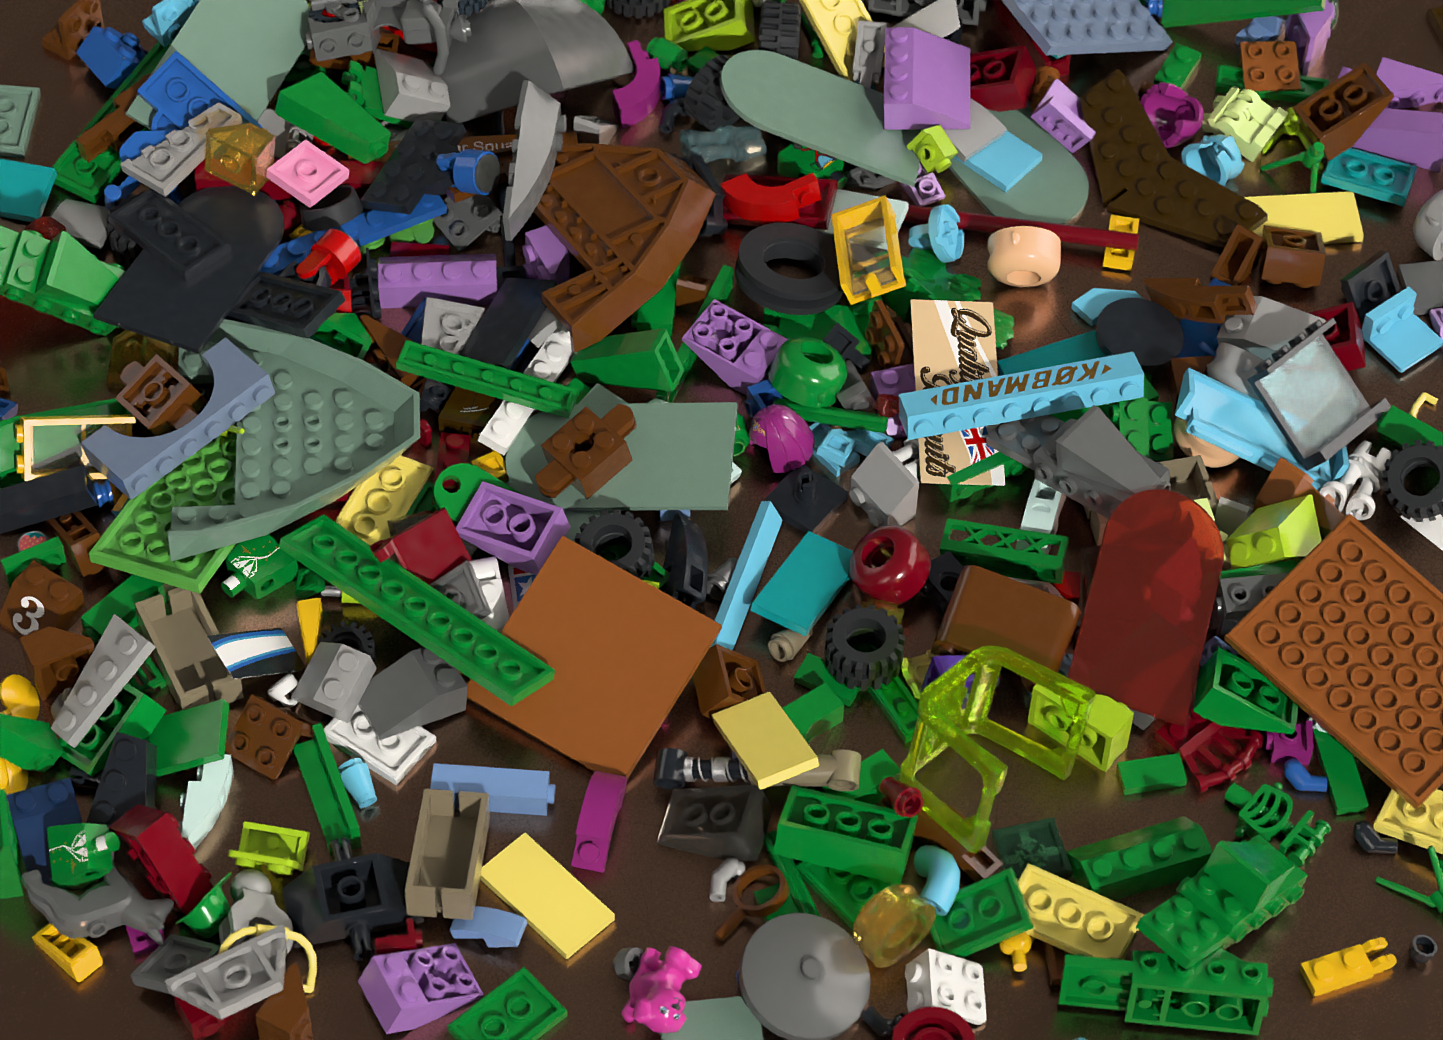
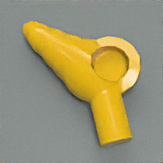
M1024 932L999 943L1000 950L1003 953L1012 955L1014 970L1018 972L1026 970L1025 954L1030 950L1035 937Z

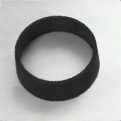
M339 185L311 208L302 202L299 204L302 226L305 230L320 231L340 226L357 217L364 209L354 187L349 185Z

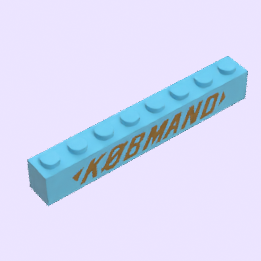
M1134 352L902 393L898 394L899 418L908 440L1082 409L1092 407L1093 405L1098 406L1126 401L1144 396V373Z

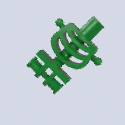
M1234 782L1227 790L1224 799L1241 809L1236 823L1238 828L1235 829L1237 837H1243L1246 833L1252 839L1259 834L1267 842H1270L1283 832L1287 837L1280 844L1278 851L1285 856L1291 847L1296 849L1289 854V860L1296 866L1301 867L1305 863L1306 857H1311L1316 852L1315 847L1322 845L1324 835L1331 831L1330 825L1321 819L1316 821L1313 829L1309 827L1314 816V812L1310 809L1296 826L1289 822L1293 801L1288 794L1281 791L1283 786L1280 782H1275L1273 787L1263 784L1254 795ZM1268 802L1273 805L1271 809L1267 807ZM1279 807H1281L1285 813L1283 817H1281V815H1278L1277 813Z

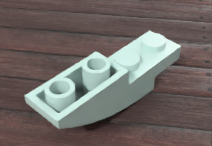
M1035 479L1020 529L1055 535L1058 529V518L1066 495ZM1018 539L1015 550L1022 551L1030 545L1025 540ZM1051 544L1041 548L1044 554L1048 555Z
M224 755L222 760L198 766L197 781H188L187 793L181 794L180 811L184 813L183 821H178L179 828L177 830L182 838H186L195 849L211 831L226 803L234 772L231 755Z

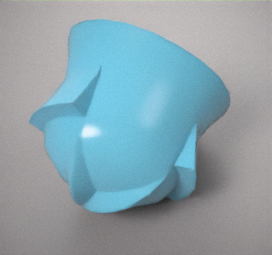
M1204 135L1199 143L1188 144L1182 151L1183 164L1223 186L1226 185L1228 179L1237 177L1244 167V163L1241 160V152L1233 136L1213 135L1208 137Z

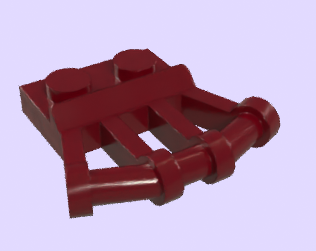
M1193 702L1155 732L1154 739L1171 754H1180L1182 764L1196 791L1202 793L1207 791L1210 786L1223 782L1231 783L1240 770L1246 771L1252 765L1251 760L1256 750L1262 747L1265 737L1255 730L1247 731L1237 727L1221 726L1205 719L1193 711ZM1221 735L1245 744L1243 750L1238 751ZM1212 744L1231 762L1229 764L1222 763L1206 747ZM1196 756L1213 772L1206 775L1201 773L1193 757Z

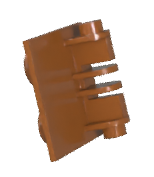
M1296 41L1240 42L1241 56H1239L1238 62L1239 67L1243 69L1245 89L1253 91H1301Z

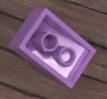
M482 481L459 521L456 530L464 540L517 569L537 575L562 535L566 536L570 524L561 507Z

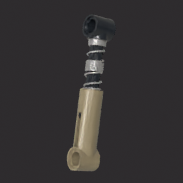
M663 748L656 752L653 783L657 787L669 790L682 789L688 781L695 782L696 779H702L704 782H707L709 779H713L715 782H728L729 780L735 782L737 779H743L745 782L750 781L752 786H757L739 760H731L730 757H716L714 760L713 756L711 760H700V757L696 760L694 757H689L685 751L675 748ZM845 749L834 750L830 754H816L819 761L818 767L772 785L820 786L845 792L857 790L859 788L861 755L858 752Z

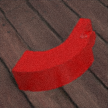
M747 173L720 184L721 189L725 193L723 200L727 208L738 217L759 224L786 223L799 219L798 209L821 200L818 180L814 173L777 187L761 186L753 182Z

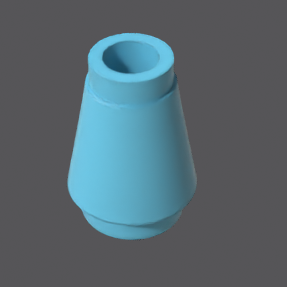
M353 758L338 768L345 788L360 808L368 807L377 801L367 763H363L361 758Z

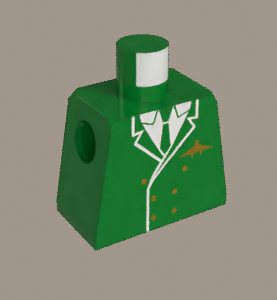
M269 534L239 542L225 559L229 577L221 583V587L231 598L244 589L254 599H261L298 577L297 560L279 548L280 544Z
M77 823L47 827L53 886L65 890H80L111 872L113 868L111 853L119 849L120 841L115 833L109 832V828L106 825Z

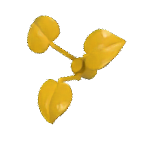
M13 674L5 677L0 684V701L6 710L0 712V714H10V716L36 720L40 710V701L35 687L31 685L28 679L21 675ZM0 757V790L5 789L6 795L25 790L28 783L27 769H22Z

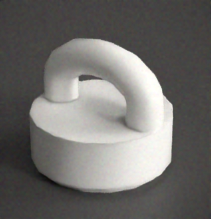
M289 673L267 690V694L273 702L279 700L283 706L293 707L298 701L292 698L288 700L285 695L289 692L293 694L299 682L293 674Z

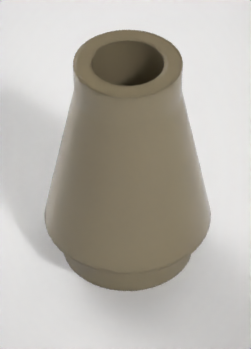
M788 628L773 634L771 641L768 643L771 655L781 662L792 660L805 642L813 635V629L809 631L806 637Z

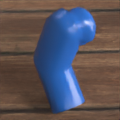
M1293 758L1285 762L1283 768L1284 775L1295 789L1299 791H1327V776L1310 775L1297 759Z

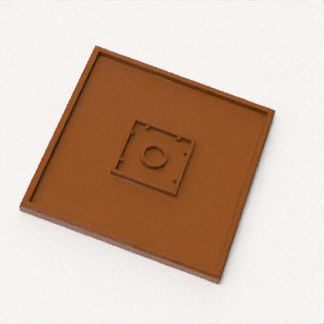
M562 535L500 632L555 669L554 679L513 706H510L470 679L467 684V699L592 772L599 771L629 778L721 631L722 626Z

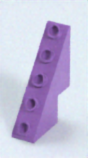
M1382 58L1376 75L1394 94V98L1386 106L1387 109H1403L1434 102H1443V75L1388 58ZM1342 67V70L1338 78L1342 77L1343 75H1345L1353 69Z

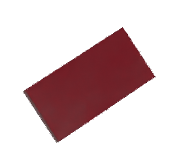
M725 174L723 183L740 175ZM748 175L753 182L766 187H777L799 179L794 177ZM817 179L821 200L798 209L800 218L786 223L828 230L838 189L837 180ZM723 200V218L727 220L728 224L766 225L750 222L738 217L727 208Z

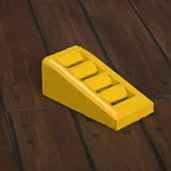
M321 598L300 600L296 603L298 624L307 666L317 649L318 640L321 635L323 620Z
M51 923L32 937L33 941L77 982L83 981L103 964L98 948L85 937L69 938L61 935L50 943L49 941L59 934L58 930Z

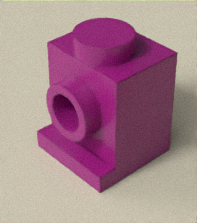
M1306 721L1305 724H1296V730L1293 734L1266 731L1265 750H1270L1271 763H1285L1287 760L1294 758L1299 760L1302 765H1309L1313 751L1312 721Z

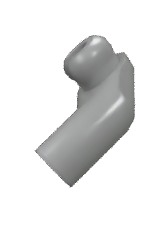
M727 858L712 872L710 900L722 902L726 899L727 881L731 877L738 879L745 872L743 862L738 861L737 858Z

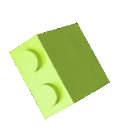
M1306 495L1257 508L1226 540L1232 570L1290 560L1299 562L1304 559L1321 542L1313 496Z

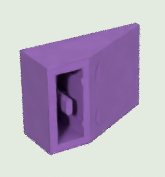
M715 299L682 337V341L731 388L746 396L747 387L769 379L768 372L776 352L788 340Z
M455 943L373 956L358 980L386 1034L416 1029L482 999L484 996Z

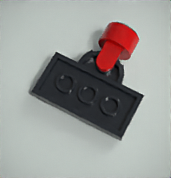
M329 229L311 247V253L300 264L294 260L279 276L259 271L226 318L308 339L316 333L317 329L345 301L342 292L331 289L330 286L335 284L338 279H343L361 261L359 246L347 233L338 229Z

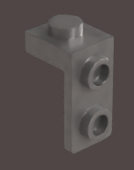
M848 360L845 362L848 370L847 378L841 388V392L836 396L844 409L867 412L877 406L852 361Z

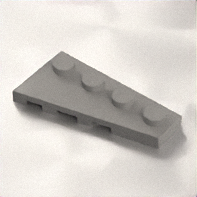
M218 102L188 121L189 126L170 132L166 135L165 141L155 147L152 145L146 147L141 151L142 155L133 161L127 159L120 164L122 171L166 197L242 123L241 115Z
M114 614L52 724L51 729L75 748L155 649V646Z

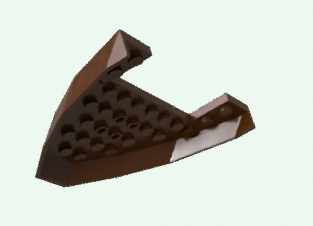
M581 143L563 144L562 151L557 152L556 163L550 181L533 212L588 271L541 293L542 302L570 332L571 349L574 353L601 341L664 287L696 241L716 196V193L686 162L660 148ZM512 147L491 150L490 152L496 155L500 164L498 184L505 181L509 184V165L513 163ZM456 187L445 189L447 195L454 203L475 195L463 193Z

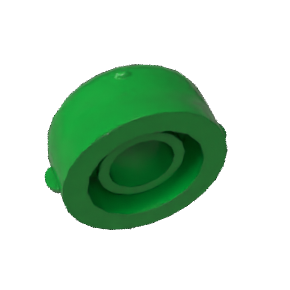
M795 337L785 341L778 348L768 376L772 386L785 398L803 406L823 408L833 405L838 400L836 395L841 392L848 370L842 355L831 345L811 337Z

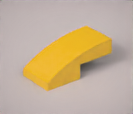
M1111 215L1109 230L1137 234L1140 219ZM1106 247L1103 267L1132 271L1135 251Z

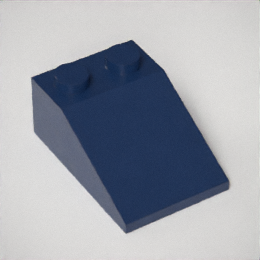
M71 778L6 795L26 871L39 870L41 880L47 885H50V879L52 878L47 827L83 823Z

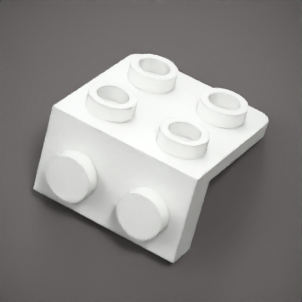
M928 948L905 965L908 997L907 1008L909 1013L923 1007H942L958 1013L967 1022L981 1025L986 1021L983 969L980 964Z

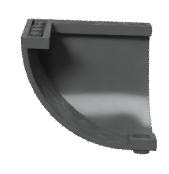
M488 0L483 9L479 8L480 12L474 13L472 11L471 16H467L472 36L467 37V43L453 39L444 73L440 77L447 84L451 105L445 113L447 122L461 124L517 106L523 80L531 81L550 95L614 79L635 72V69L623 42L614 29L595 10L579 0Z

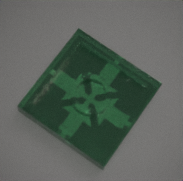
M1054 817L992 830L991 837L999 860L1003 863L1002 869L1004 871L1012 867L1017 880L1028 863L1063 879L1072 877L1073 870Z

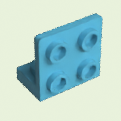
M163 0L152 8L153 14L143 20L144 28L163 47H166L174 41L200 0Z
M1410 287L1405 288L1365 315L1362 327L1363 339L1399 372H1404L1443 346V339L1413 313L1417 293Z

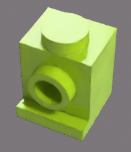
M941 125L922 130L906 145L908 150L913 149L928 173L935 170L937 173L946 170L952 164L950 160L959 153Z

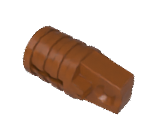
M1042 66L1037 69L1031 91L1032 112L1038 106L1051 83L1056 79H1060L1059 72L1053 67Z

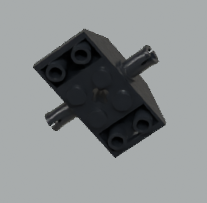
M337 838L330 843L334 862L311 866L282 889L286 912L292 921L293 932L300 933L311 945L350 937L354 959L363 961L362 948H364L366 959L369 960L375 956L370 933L406 926L408 918H413L414 924L424 922L423 916L407 914L405 887L410 862L380 853L353 858L350 839L341 838L343 850H340ZM293 940L294 948L302 947L297 941Z

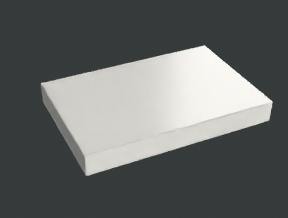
M358 705L348 723L333 718L324 728L328 742L353 758H361L363 763H367L371 770L396 786L436 743V736L421 726L379 741Z

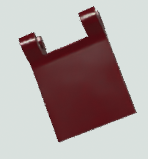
M445 507L398 534L375 542L370 546L374 557L380 563L394 554L401 567L428 585L466 560H472Z

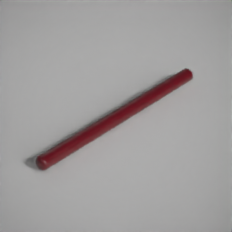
M908 205L909 209L903 222L928 224L930 212L933 208ZM956 211L960 218V222H956L958 229L995 233L1009 227L1031 226L1055 233L1061 242L1137 251L1139 234Z

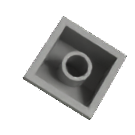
M880 442L851 476L849 495L856 506H861L874 526H902L916 518L919 481L883 442Z
M320 642L291 698L348 723L377 668L370 655L344 644Z

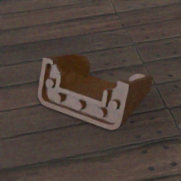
M966 565L961 570L930 653L937 656L963 655L965 651L1023 674V685L1028 692L1032 693L1033 687L1036 684L1054 686L1073 638L1081 610L1075 603L985 568L976 565Z

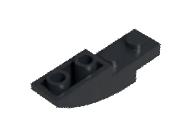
M676 513L673 517L663 569L670 572L666 594L695 610L696 604L705 602L708 583L707 546L700 526L680 513Z

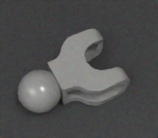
M244 869L232 879L230 894L235 903L228 912V916L219 926L221 944L233 932L245 927H254L255 924L272 926L283 924L284 927H289V930L293 931L291 919L275 904L274 895H270L272 887L265 873L257 869ZM246 936L236 940L229 950L240 945ZM291 939L287 940L286 956L293 945V940Z

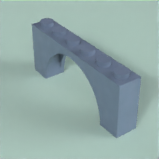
M226 337L202 354L207 370L214 379V388L205 408L191 422L173 432L145 438L122 435L104 425L81 442L89 462L130 500L144 492L152 484L217 438L231 425L243 419L247 414L276 394L269 374Z

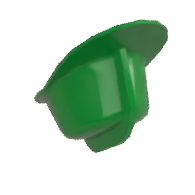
M228 873L193 910L186 915L184 914L175 923L183 921L195 933L200 934L204 938H210L218 933L220 924L228 916V912L231 909L221 886L232 873Z

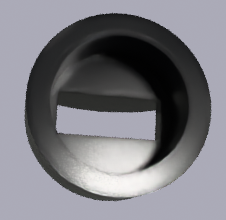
M1419 934L1409 944L1408 953L1414 962L1421 964L1429 962L1437 953L1438 948L1436 942L1431 937Z

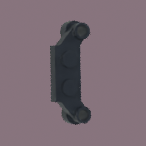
M669 153L686 162L716 193L698 236L724 235L728 228L727 220L723 218V198L725 193L703 157L692 154L690 158H685Z

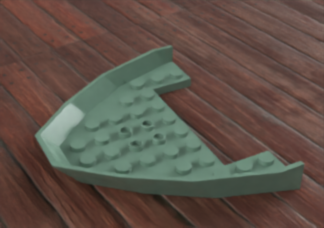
M223 320L199 354L179 348L178 373L190 384L214 383V379L207 370L202 354L226 337L269 374L276 394L237 422V426L243 428L244 433H237L235 505L172 507L171 531H168L171 561L265 536L336 501L391 464L420 438L419 392L364 360L310 338L307 339L232 320Z

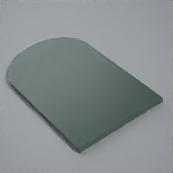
M200 0L151 76L177 51L252 118L258 121L307 44L305 33L310 32L308 24L310 10L306 0ZM137 95L126 112V116L151 130L152 120L157 111Z
M749 50L738 53L731 57L720 71V88L726 102L734 112L751 125L911 187L915 186L918 169L920 168V160L913 149L908 150L906 145L924 129L885 130L883 93L784 55L764 50Z
M1026 105V108L1003 112L988 110L1007 128L1008 132L1042 153V161L1007 192H1004L955 158L950 160L952 164L948 168L990 215L1065 225L1075 219L1085 207L1089 192L1088 178L1080 163L1059 141L1031 118L1033 112L1028 105Z
M737 402L623 404L631 408L637 423L636 429L624 438L633 461L589 499H586L572 485L553 499L541 494L535 475L548 465L541 444L584 407L587 406L601 419L617 404H574L569 419L541 411L526 421L505 456L507 475L516 491L525 496L561 507L563 511H614V509L621 511L728 510L738 404Z

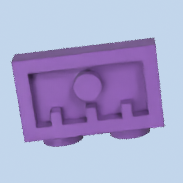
M1056 79L1051 83L1031 118L1066 149L1074 153L1089 142L1096 132L1083 120L1081 99L1061 81Z

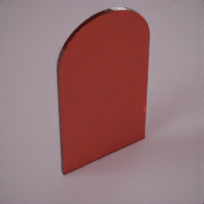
M1146 490L1125 499L1111 514L1104 530L1065 687L1076 691L1105 695L1116 702L1125 704L1129 709L1153 716L1154 718L1180 726L1186 724L1224 561V548L1219 529L1206 510L1194 500L1170 490Z

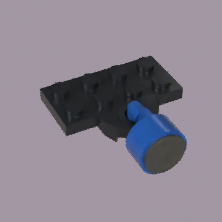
M416 119L360 201L365 209L410 215L424 194L435 196L447 194L445 189L449 187H456L463 193L488 195L496 188L499 182L500 164L496 155L490 151L464 149L460 152L457 149L458 144L466 134L463 124Z

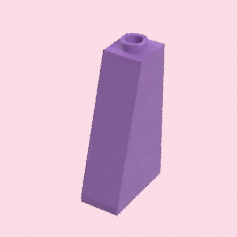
M1385 108L1352 148L1440 173L1443 164V113Z

